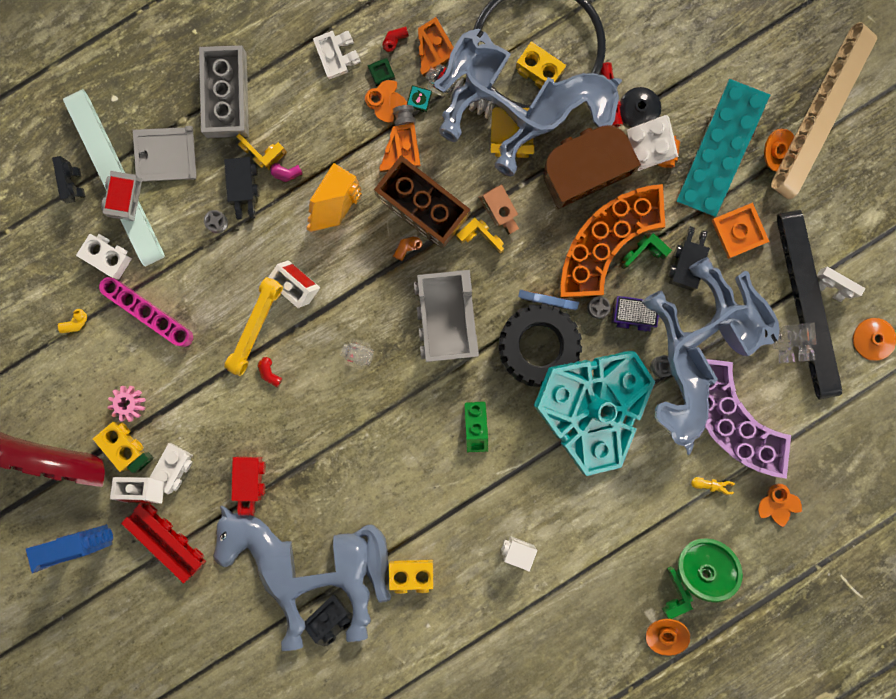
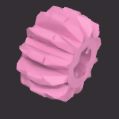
M120 386V391L113 390L115 397L108 398L110 402H113V405L108 406L109 410L114 409L112 417L119 416V421L121 422L125 419L128 422H132L134 417L139 418L141 415L138 410H145V407L141 406L140 403L145 402L146 399L138 398L142 392L140 390L135 391L134 386H129L128 389L126 386ZM127 400L130 401V404L124 407V403Z

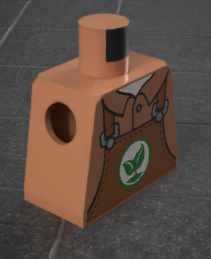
M502 184L479 196L480 201L496 226L503 225L508 235L519 229L513 219L518 213ZM500 208L505 210L504 217L499 214Z

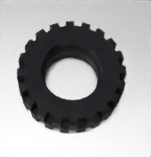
M548 304L529 305L513 314L507 320L500 333L498 345L500 360L508 374L527 386L541 387L549 367L578 362L580 360V353H582L581 333L577 330V324L570 319L571 316L566 312L560 311V308L551 307ZM545 326L553 330L558 336L560 342L559 354L552 363L546 366L532 365L521 355L520 339L523 333L531 327Z

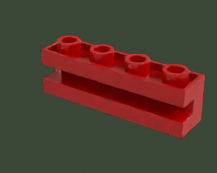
M150 503L139 504L133 510L134 512L121 523L183 584L206 563L203 559V553L197 548L193 549L183 534H177L172 529V523L166 518L162 519L157 514V509Z

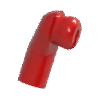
M407 27L387 32L382 43L383 49L387 52L394 51L399 39L409 37Z
M263 357L258 362L260 376L264 381L278 388L282 378L272 373V360L269 357Z

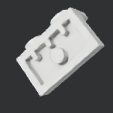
M168 443L150 478L165 482L164 493L176 492L182 483L180 478L183 472L186 473L193 463L191 461L193 455L172 443Z

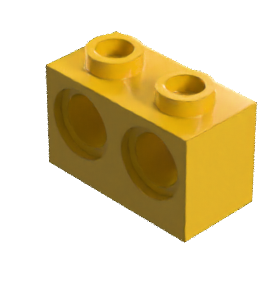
M530 42L518 59L515 69L518 70V74L523 78L528 79L529 77L535 81V85L541 89L547 80L543 72L551 71L554 75L551 79H554V82L557 83L564 73L566 65L533 42ZM533 59L536 65L528 66L525 61Z
M112 422L97 434L93 440L119 472L127 471L128 467L144 453V447L137 439H133L130 436V430L123 422ZM113 431L118 434V440L115 443L110 438ZM126 448H129L132 452L130 459L124 456Z
M397 560L389 562V590L402 594L407 593V590L416 589V593H428L429 589H433V560ZM397 572L405 573L406 581H396L395 574ZM418 572H426L429 577L428 580L420 582L416 578Z

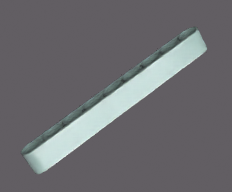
M82 89L63 98L105 187L106 178L110 176V171L125 173L89 96ZM138 200L135 221L120 220L139 260L146 267L164 258L165 255Z

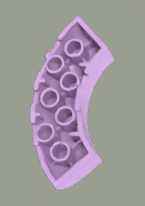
M706 359L718 379L709 386V412L705 426L708 433L724 451L745 466L770 476L787 479L791 435L776 432L761 425L746 410L735 392L732 372L733 362Z

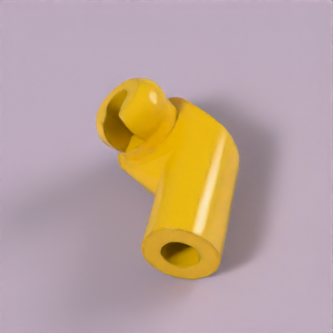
M76 309L70 322L58 323L59 333L79 331L87 321V314L82 309Z

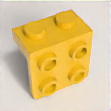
M500 107L492 109L490 151L495 153V157L501 156L499 151L501 144L519 130L514 120ZM533 138L525 142L518 149L516 157L528 158L529 154H534Z

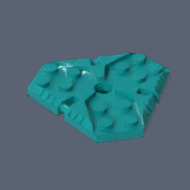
M634 351L597 357L593 361L583 360L549 367L534 407L551 431H553V434L562 440L561 445L565 448L571 459H573L582 474L589 476L622 468L637 428L633 427L635 419L641 420L655 380ZM627 415V419L624 424L623 421L625 416Z

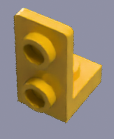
M240 134L236 136L240 141L238 145L246 153L250 151L255 156L253 160L261 168L265 166L270 170L271 165L277 163L287 153L284 147L277 142L275 145H270L262 157Z
M474 218L456 234V239L461 244L465 241L469 243L477 235L475 231L478 230L500 254L504 251L502 247L504 245L503 241L497 235L492 236L487 231L489 229L488 225L481 219L478 221Z

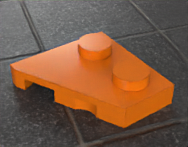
M437 17L418 28L420 40L419 54L421 56L420 71L423 76L448 62L454 48Z
M414 123L393 126L385 149V155L380 165V173L388 172L401 155L414 166L421 167Z

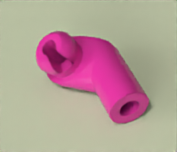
M274 163L270 167L271 175L283 182H288L303 174L299 165L286 169L280 166L279 163Z

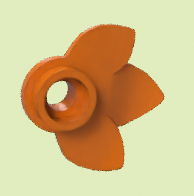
M383 81L378 88L370 89L365 95L366 105L375 111L378 119L387 123L394 122L393 108L407 105L405 98L395 92L397 89L396 81ZM375 96L380 98L377 103L372 101V98Z
M778 483L772 485L768 490V496L760 501L758 512L760 518L771 516L778 525L784 527L790 518L791 512H802V504L797 496L790 494L789 489L785 485ZM778 490L781 491L780 498H776L775 493Z

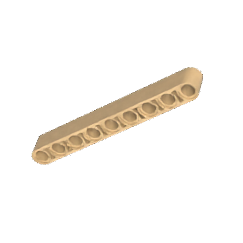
M862 22L856 23L849 30L772 180L771 187L788 200L793 199L803 186L877 41V35Z

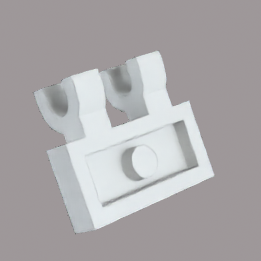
M333 31L313 38L329 80L348 73V65L352 66L361 63L356 50L342 56L339 47L354 43L349 31H345L335 36Z
M829 267L820 269L817 277L820 279V291H823L826 287L837 288L839 291L832 298L839 302L843 301L845 297L849 299L860 297L865 291L864 287Z

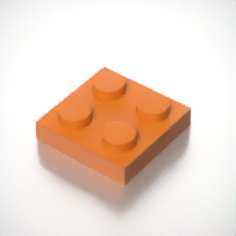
M753 202L712 219L728 259L770 242Z

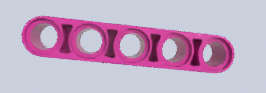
M107 277L100 282L99 289L105 297L172 344L187 347L192 343L193 333L187 327L121 281ZM115 283V291L113 293H109V285ZM129 295H132L133 302L131 305L127 306L126 298ZM149 307L151 313L147 318H144L143 310ZM166 319L168 321V327L165 330H162L160 328V323L162 320ZM181 331H184L186 338L180 343L177 336Z

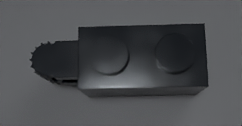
M250 157L224 159L227 202L235 205L237 220H241L243 216L242 204H248V215L250 219L255 218L256 197L260 196L259 185L255 184V176H258L257 164Z
M692 226L688 228L685 240L681 245H677L674 257L677 258L675 264L670 266L667 277L670 278L669 284L694 291L698 289L701 278L693 276L689 267L695 262L708 257L710 248L704 246L708 231L702 230L697 244L691 242L695 232V227Z

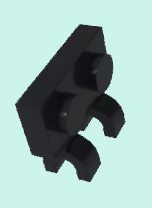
M62 156L52 157L60 200L68 204L76 202L75 197H86L84 189L76 188L71 180L72 176L82 177L80 168L72 167L71 163Z

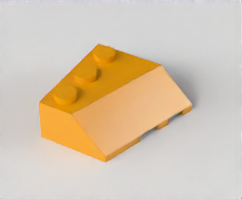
M333 163L310 199L309 213L311 214L307 221L309 222L307 226L309 232L340 225L352 204H357L362 196V189L356 176Z

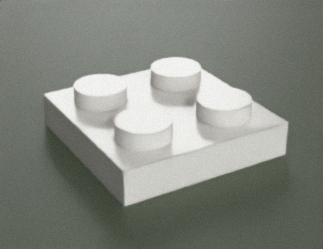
M664 115L627 129L629 141L641 164L638 171L678 157L669 116Z

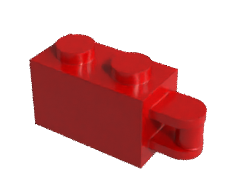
M233 457L231 501H238V515L254 516L255 501L261 500V496L265 495V483H262V474H265L266 464L265 461H262V457ZM243 501H250V507H243Z

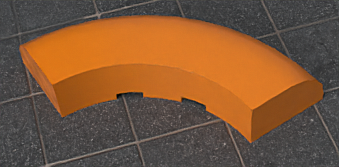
M663 184L646 186L622 194L602 206L587 220L579 230L566 255L560 283L561 298H595L603 296L607 270L619 249L638 236L661 231L665 228Z

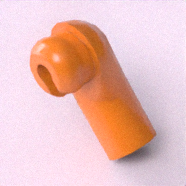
M416 236L402 239L393 257L403 261L408 251L418 250L422 247V240Z

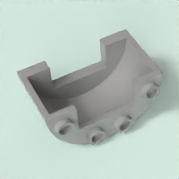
M470 270L417 275L418 282H414L415 295L420 297L421 307H417L418 320H422L423 328H419L420 341H424V346H420L421 359H426V362L479 357Z

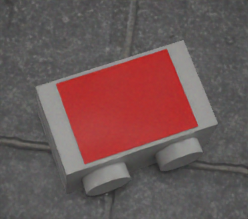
M110 171V176L106 178L105 182L107 189L106 198L104 197L101 203L103 214L112 218L135 221L142 179L137 175Z

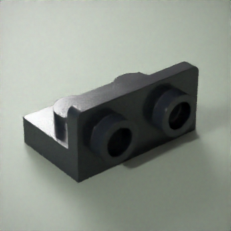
M333 594L305 620V630L315 644L328 646L336 640V636L341 631L351 626L353 613L349 612L340 599Z

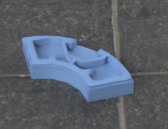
M520 290L518 296L521 299L573 310L578 309L579 305L577 301L526 290Z

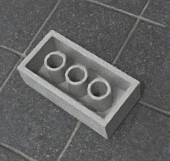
M242 45L199 47L201 132L206 138L236 137L238 134L242 137H249L246 51Z

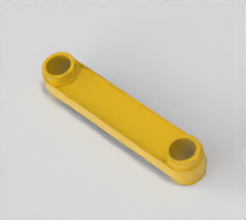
M266 277L261 282L259 298L234 353L225 362L224 367L234 375L241 376L246 371L249 363L246 360L272 303L282 293L283 286L272 278Z

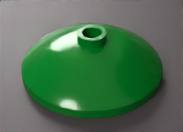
M697 539L690 542L680 553L678 559L679 577L686 589L695 597L707 602H723L730 599L739 590L743 579L742 567L738 557L725 544L714 539ZM702 573L707 574L708 578H705Z

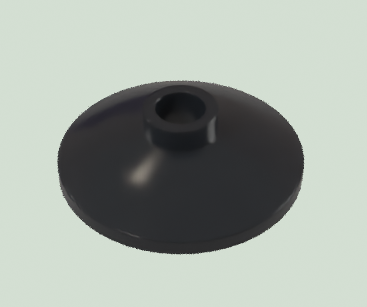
M636 87L630 89L621 98V117L630 127H635L660 117V99L655 92L648 88ZM643 103L645 109H640L638 104Z

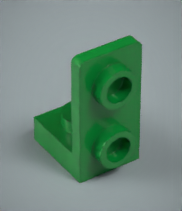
M654 233L649 237L645 235L637 243L639 248L635 252L630 251L622 259L625 263L621 267L626 269L647 246L650 247L649 251L656 258L660 257L661 259L667 257L672 250Z
M466 402L464 406L467 453L488 452L486 402Z
M670 566L667 567V570L681 599L668 601L662 610L668 619H673L692 610L691 602H693L690 592L684 590L678 570Z

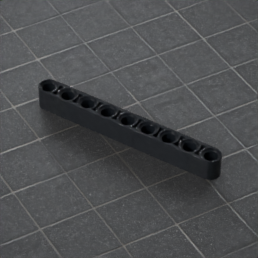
M801 210L780 213L777 215V226L815 395L819 400L841 396V380L804 216Z

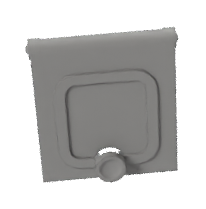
M193 126L133 130L136 175L142 179V182L197 179Z

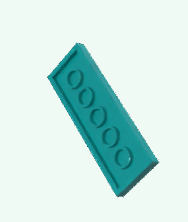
M728 79L677 196V202L712 216H717L771 94Z

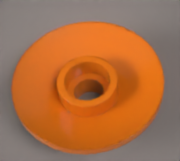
M781 128L775 130L770 134L765 143L764 159L772 171L777 172L795 137L788 129Z
M866 319L856 327L853 334V344L856 351L863 358L873 361L882 360L888 357L895 349L896 333L893 327L883 319ZM876 335H879L881 338L879 343L875 341Z
M661 619L648 627L646 641L648 646L658 654L667 656L677 655L689 646L690 633L687 627L677 620Z

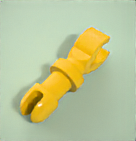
M699 477L691 481V485L696 489L705 488L710 489V492H715L716 490L725 495L734 494V492H728L726 488H723L726 485H735L731 481L717 482L715 479L708 481Z

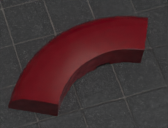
M0 432L1 468L11 469L13 467L12 469L22 471L25 474L39 477L43 474L44 477L61 481L63 476V479L74 481L77 484L103 487L105 469L103 461L99 457L90 453L23 440Z

